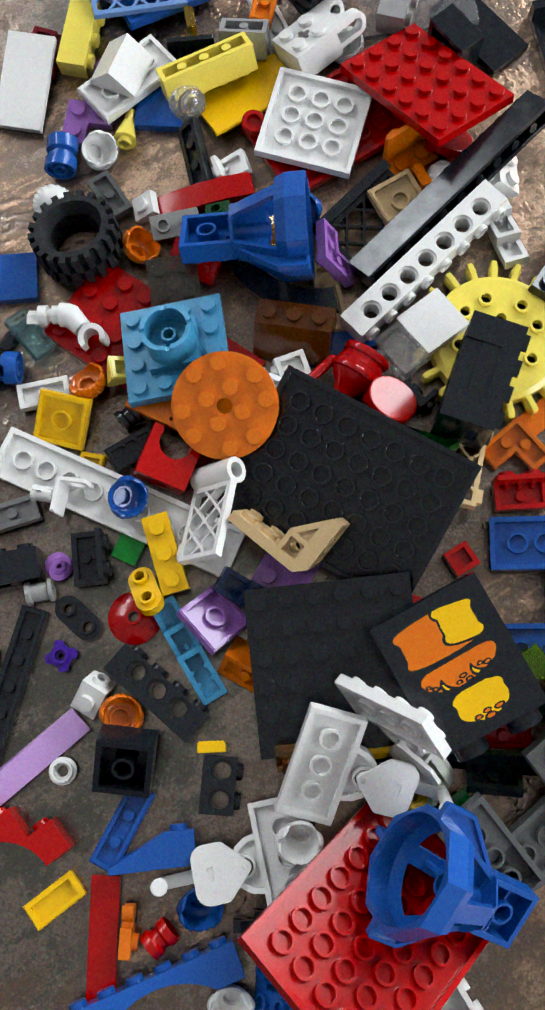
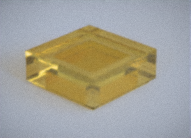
M185 6L183 8L188 36H197L193 7Z

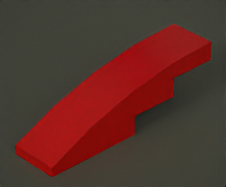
M244 172L199 182L157 198L160 214L197 207L198 213L201 214L205 212V205L229 200L230 204H234L254 194L255 189L251 174Z

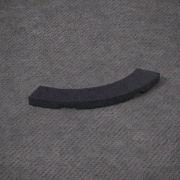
M227 260L238 280L258 299L335 308L336 313H339L333 286L316 289L296 287L274 278L266 271L249 262Z

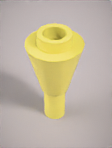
M132 108L125 113L124 120L113 135L117 143L116 145L123 150H130L136 146L135 110Z

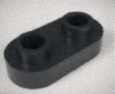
M68 595L57 601L55 605L56 616L75 635L84 641H94L100 637L103 631L102 621L79 599ZM71 604L73 609L70 613L66 614L64 608L66 605ZM91 622V630L85 632L83 629L84 624Z

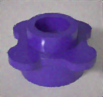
M57 640L53 644L54 648L52 651L46 654L45 662L58 667L59 672H66L69 670V665L77 657L78 652L75 648L67 647L64 641ZM61 653L64 655L62 659L59 658Z

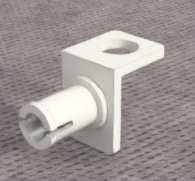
M57 476L55 487L34 484L31 490H36V493L30 492V498L32 501L51 503L49 510L55 515L63 517L70 487L94 490L95 486L86 479Z

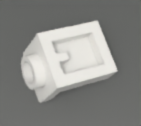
M303 348L274 358L272 361L273 366L270 367L272 374L281 377L288 365L306 374L311 372Z

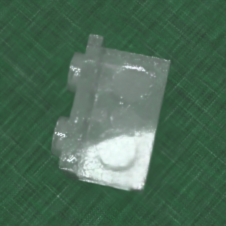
M396 321L374 339L377 347L376 351L392 366L390 369L399 380L403 378L412 382L411 375L431 360V356L399 321Z

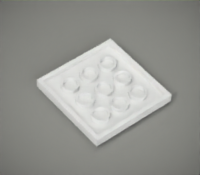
M280 67L254 148V155L349 179L373 97L354 84Z

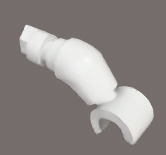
M60 302L58 305H52L51 308L48 305H38L37 311H29L27 314L26 324H50V321H52V324L66 327L75 335H78V343L85 351L90 348L88 340L93 335H99V340L103 345H110V338L104 329L96 323H90L79 307L71 303Z

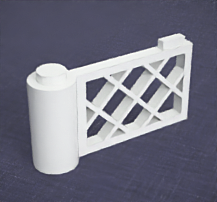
M236 456L226 458L193 470L190 483L194 493L182 544H179L176 559L179 564L184 566L222 556L229 523L227 518L231 513L236 485L242 482L246 476L245 465L240 458ZM225 491L224 496H223L222 499L218 502L217 499H218V498L220 497V495ZM208 496L206 501L201 505L202 498ZM214 505L215 507L206 517V512ZM220 514L218 522L212 526V523ZM202 519L203 522L195 530L196 524ZM209 529L208 534L201 541L199 538ZM214 540L213 549L207 550L206 548ZM196 543L197 547H196V548L193 550V552L189 555L190 549H191V548L194 546V544Z

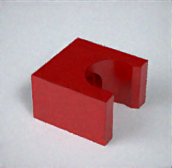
M155 422L143 446L132 476L180 496L186 490L200 453L189 447L186 451V456L183 458L173 459L166 456L162 452L159 443L160 436L164 432V425Z

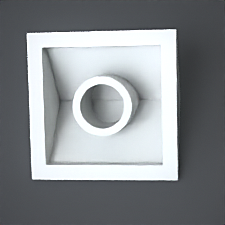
M126 33L109 42L90 83L135 99L154 61L153 56Z

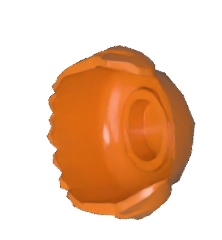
M137 225L123 233V249L125 255L136 264H152L156 262L161 246L159 241L154 242L152 233Z
M89 362L84 370L79 371L73 376L71 385L68 386L71 395L83 398H96L102 393L104 387L107 386L106 371L100 365Z
M118 693L106 698L99 707V719L103 724L141 728L144 722L143 707L132 695Z

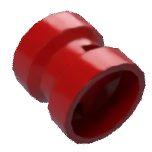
M162 916L155 922V927L152 930H146L140 935L144 948L155 960H158L165 954V949L168 946H174L181 939L173 924L165 916Z

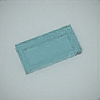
M24 308L4 320V325L37 362L56 350L57 344L39 324H26L28 311Z

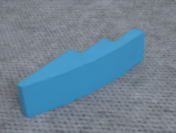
M172 594L164 598L165 605L163 609L153 616L202 704L207 705L228 691L201 643L176 616L181 608Z

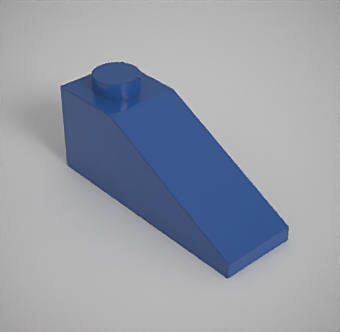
M187 822L169 824V830L161 831L108 866V876L191 866L190 857L195 849L194 829L187 827Z

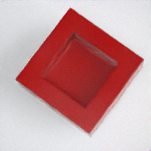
M466 540L442 555L456 578L481 563Z

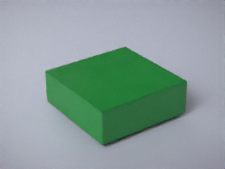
M121 533L111 553V557L136 568L147 545Z

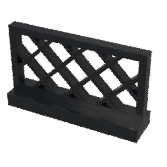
M385 159L378 163L319 219L325 218L334 229L344 230V241H338L339 252L348 261L352 259L349 255V247L363 248L369 243L366 242V231H378L379 233L385 227L379 215L378 226L365 225V214H378L375 209L365 208V200L368 198L366 195L367 190L394 176L389 170L391 165ZM351 213L361 214V225L348 224V216ZM316 223L313 228L314 235L316 234ZM348 230H361L362 242L349 241Z

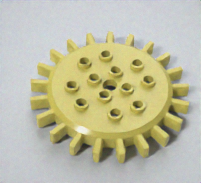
M491 261L487 271L488 277L478 278L473 263L467 264L465 269V277L468 282L462 285L458 283L450 272L445 275L443 282L451 291L445 297L459 312L461 310L468 311L469 315H463L468 322H470L473 312L476 310L529 327L526 335L531 336L526 353L520 352L518 360L523 361L518 377H512L509 386L514 387L510 402L509 404L503 403L502 408L503 413H506L504 417L506 423H510L515 418L513 407L515 403L522 402L525 410L532 416L539 410L532 396L538 392L545 398V301L528 291L537 276L532 279L529 286L519 282L521 265L516 264L511 270L509 278L498 277L499 268L497 261ZM430 287V289L427 292V295L430 292H432L435 288ZM487 297L490 302H483L481 298ZM517 304H523L525 309H519ZM532 324H538L540 329H535ZM465 331L429 358L421 349L413 352V362L431 360L434 367L423 373L421 377L423 384L431 382L437 377H440L445 383V386L439 390L436 398L439 402H441L458 352V348L454 344L461 343ZM527 357H533L535 363H530Z

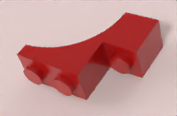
M3 806L0 808V842L18 844L31 850L46 866L55 862L76 845L58 817L51 818L50 820L44 817L32 826L34 830L32 832L16 807L6 809Z

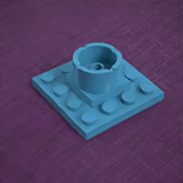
M220 293L120 313L128 403L131 408L171 400L177 379L190 363L208 353L229 351Z

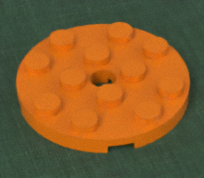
M232 351L208 353L190 363L177 379L171 398L172 418L182 439L198 453L220 460L234 456L240 458L257 450L272 434L279 415L277 388L266 369L254 359ZM222 398H228L232 402L233 406L229 413L224 414L218 410V403Z

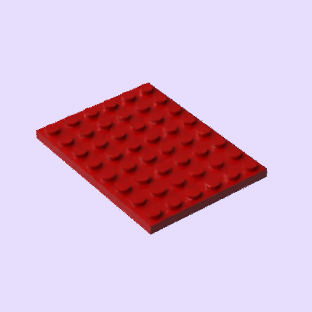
M367 802L236 939L292 1010H441L489 942L469 932L461 933V931H456L399 948H393L368 937L365 930L373 918L365 905L369 857L380 840L374 831L378 825L387 828L393 818L374 813ZM435 833L420 844L446 860V846ZM410 863L406 867L402 882V908L404 915H422L436 896L433 891L435 879Z

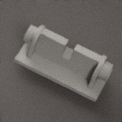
M197 207L150 216L149 221L154 242L180 236L182 216L199 214Z

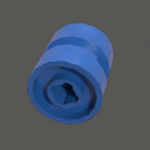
M52 132L47 138L46 151L48 155L45 156L44 170L48 175L57 179H72L77 171L79 140L67 132Z
M4 351L2 355L0 354V382L2 380L4 384H21L24 375V362L21 352Z

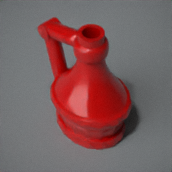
M349 339L346 341L343 351L337 356L334 354L329 355L308 375L318 380L332 367L334 389L355 399L358 396L364 395L372 381L382 376L389 369V363L381 354L368 345Z

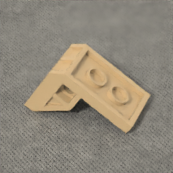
M248 509L233 510L227 520L291 572L307 571L318 566L350 525L348 521L340 517L292 527L284 534L277 527L266 525L262 521L264 517L254 509H250V511Z

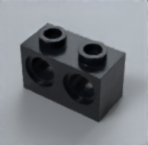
M204 755L198 814L233 817L234 810H240L241 793L236 792L237 780L242 781L244 763H239V757ZM220 762L229 764L231 768V774L226 779L219 778L216 774V766ZM216 792L226 793L229 800L226 807L219 808L214 804L213 796Z

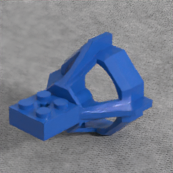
M299 170L281 173L274 178V184L234 204H229L228 212L182 216L179 239V252L182 264H199L212 261L223 262L226 260L240 262L241 260L251 263L284 282L315 279L310 187L306 171ZM271 215H274L276 246H271L270 241L272 240L271 219H269Z
M450 801L444 802L440 810L426 804L395 815L387 828L378 825L374 831L380 840L369 857L365 905L373 916L365 931L368 937L393 948H399L424 939L446 935L449 932L461 931V933L469 932L509 949L540 899L527 884L491 867L478 817ZM443 831L446 843V860L420 844L432 834ZM408 863L435 879L433 891L436 896L422 915H404L402 908V882Z

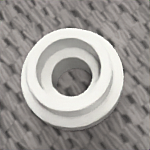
M59 757L51 763L49 777L53 783L64 786L70 784L76 778L77 765L71 758ZM63 765L68 768L66 776H61L59 773V769Z

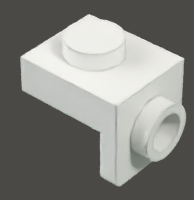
M242 148L221 160L215 155L210 157L213 165L211 170L215 178L244 172L252 173L246 152Z
M94 670L82 680L70 706L94 720L99 715V707L106 700L108 694L115 689L117 683L106 674Z

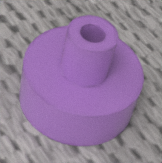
M63 552L53 553L45 561V572L53 580H64L73 571L72 559Z

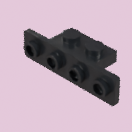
M487 749L479 756L462 763L458 762L454 753L446 757L452 768L463 769L464 785L467 793L475 794L479 792L484 795L523 798L525 790L522 775L538 776L521 752Z

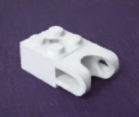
M323 0L306 14L301 15L288 28L282 30L279 35L272 39V43L279 60L286 68L316 75L343 54L342 49L363 33L366 28V17L355 8L345 11L342 0ZM335 5L334 11L331 13V9ZM355 19H357L354 27L348 28V25H350L352 22H354Z

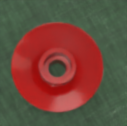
M132 592L118 597L109 610V628L112 634L123 643L129 645L146 643L160 629L154 616H145L140 612L135 604ZM132 612H137L138 619L131 622L129 615Z

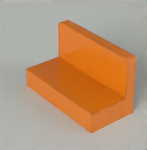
M237 636L225 653L217 673L254 693L249 641Z

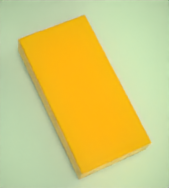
M71 869L24 905L23 908L37 930L40 931L88 892Z

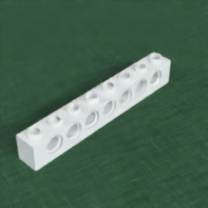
M486 179L482 181L340 315V325L356 341L364 343L366 340L372 341L380 332L379 328L385 322L387 324L391 323L398 315L397 311L403 305L405 307L409 306L416 298L415 294L421 288L423 290L427 289L439 271L441 273L445 272L457 254L459 256L463 255L475 237L477 239L481 238L492 221L497 222L506 212L504 208L508 198ZM480 211L484 215H476L474 212ZM456 228H463L466 232H458ZM444 244L448 246V249H440L438 245ZM427 261L431 265L425 267L422 266L420 262ZM403 278H410L413 282L406 284L401 280ZM385 295H392L395 299L387 301L383 297ZM367 312H374L377 316L375 318H367L365 314Z

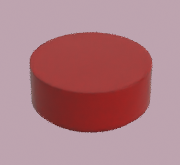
M258 110L247 111L243 115L241 122L243 132L250 137L259 136L265 116Z

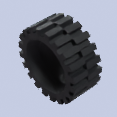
M76 190V195L73 196L70 191L63 192V198L58 199L57 195L52 197L53 203L47 205L44 202L40 206L42 212L38 213L35 211L32 218L35 223L29 222L28 229L30 233H27L30 246L48 276L51 275L54 281L59 282L62 280L64 285L69 286L72 280L76 286L83 285V280L88 279L89 283L96 282L95 276L100 274L102 278L108 274L106 271L108 267L111 269L116 267L115 258L121 259L123 254L121 248H123V234L112 208L103 197L99 196L97 198L96 194L90 191L85 196L83 190ZM80 230L98 232L93 241L85 247L72 252H59L62 242L72 233Z

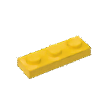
M164 511L142 518L141 522L162 595L165 597L190 589L184 566L179 564L176 559L178 545L168 512Z

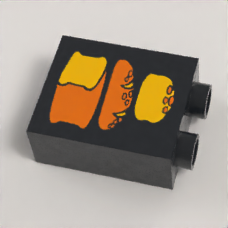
M475 572L463 575L371 626L369 631L411 706L416 709L423 707L434 716L433 722L446 735L444 739L452 750L449 755L454 753L459 763L469 761L485 752L490 747L485 735L506 725L510 733L514 735L533 727L543 719L537 707L545 704V693Z

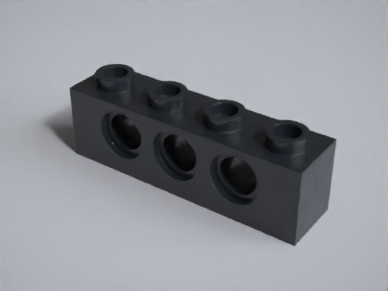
M125 643L103 669L185 743H189L210 718L206 714L208 708L197 698L192 702L185 695L188 690L177 680L171 683L164 676L168 672L155 662L153 665L148 663L144 659L147 654L139 646L134 644L133 647H130ZM142 665L145 668V675L141 680L136 681L132 677V671L136 666ZM158 683L164 684L166 688L165 695L160 699H155L152 695L153 687ZM182 701L185 703L187 710L182 717L177 718L174 716L172 708L176 702Z

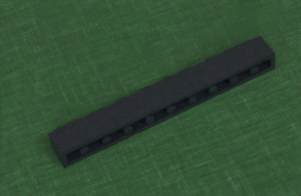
M528 90L516 99L471 145L464 149L419 195L410 201L367 245L353 256L349 264L355 277L368 287H371L482 181L486 179L489 182L545 128V99Z

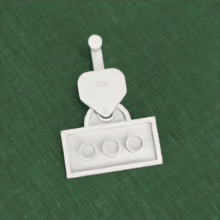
M341 673L334 683L356 714L367 717L369 722L377 725L385 735L396 743L388 750L391 756L396 760L414 765L418 770L420 779L436 787L442 784L448 789L454 780V770L446 757L452 750L444 739L446 737L444 732L433 722L434 716L423 707L416 709L410 706L406 700L399 696L395 698L389 696L383 689L374 686V688L367 686L364 681L356 676L350 678ZM428 797L426 804L435 807L439 801L438 799Z
M310 701L275 803V812L331 826L340 801H355L365 797L374 813L393 818L395 815L408 811L414 793L438 799L440 804L438 810L441 809L444 802L450 801L453 803V800L444 785L440 784L436 787L419 779L418 770L410 763L389 759L377 765L374 755L368 748L360 745L368 724L367 717Z
M277 797L248 803L252 834L243 837L234 847V850L222 842L198 846L190 857L191 870L161 876L153 880L150 885V891L154 896L162 897L168 889L194 884L196 896L200 903L212 907L231 902L241 887L252 894H265L268 907L306 866V864L303 866L298 864L293 866L281 859L276 847V835L281 828L291 822L304 820L310 823V821L275 812Z

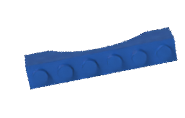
M220 936L210 941V947L198 951V948L188 950L181 954L182 959L172 964L170 960L161 962L153 967L154 972L145 976H143L142 972L134 974L125 980V985L116 989L114 985L107 986L97 992L98 997L86 1001L84 997L72 1002L68 1007L69 1010H127L138 999L152 991L170 985L196 984L219 990L246 976L232 937L226 939L225 936Z

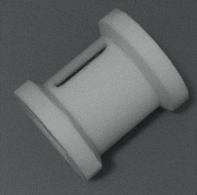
M51 577L47 578L44 582L24 583V595L28 606H33L35 602L45 600L56 601V588Z

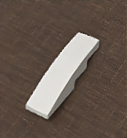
M508 199L504 208L506 212L497 222L492 221L487 226V234L505 270L513 268L516 264H528L530 257L520 240L521 231L511 215L512 206Z

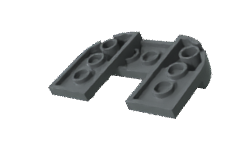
M544 731L521 754L545 784ZM476 792L460 806L478 817L493 869L527 884L533 891L545 885V795L509 828L506 827L479 792ZM443 831L435 833L446 846Z

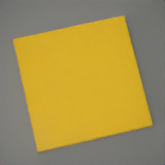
M40 389L33 436L50 444L79 451L85 450L93 400L50 389Z

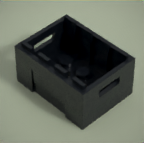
M474 310L461 340L430 433L459 440V444L481 450L484 445H489L494 430L501 429L506 414L501 412L503 403L509 404L514 387L509 385L512 377L517 378L523 361H519L518 358L521 351L525 353L531 339V336L526 335L529 327Z

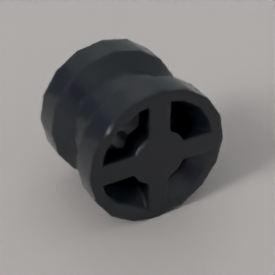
M127 407L113 414L129 434L134 431L136 425L146 422L142 414Z

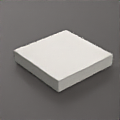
M438 288L396 317L397 323L428 358L464 332L469 324L465 317Z

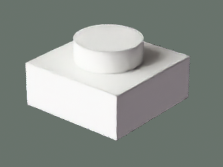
M149 189L132 200L136 223L143 225L149 221L150 216L160 214L156 192Z

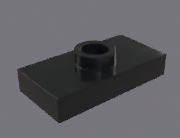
M149 425L103 450L104 455L116 473L123 471L138 461L151 430Z

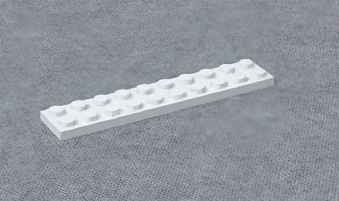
M10 428L0 447L1 480L27 492L36 493V490H31L34 484L55 487L57 476L86 479L95 486L94 490L70 487L65 509L145 543L147 546L148 543L141 519L167 511L178 547L179 544H182L190 505L146 486L149 497L147 498L148 504L146 509H143V513L134 518L120 519L111 511L107 493L111 485L123 475L17 428ZM216 518L214 520L212 526H214L218 522L219 518ZM202 519L196 524L195 530L203 522ZM228 523L222 556L190 565L219 577L225 566L232 567L246 534L235 525ZM209 529L199 538L201 541L208 534ZM214 540L206 548L207 550L213 549ZM195 543L194 546L190 549L189 555H190V554L193 552V550L197 547L196 543Z

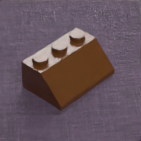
M259 298L254 321L253 354L262 359L273 360L303 348L308 364L318 366L331 354L337 324L335 308Z

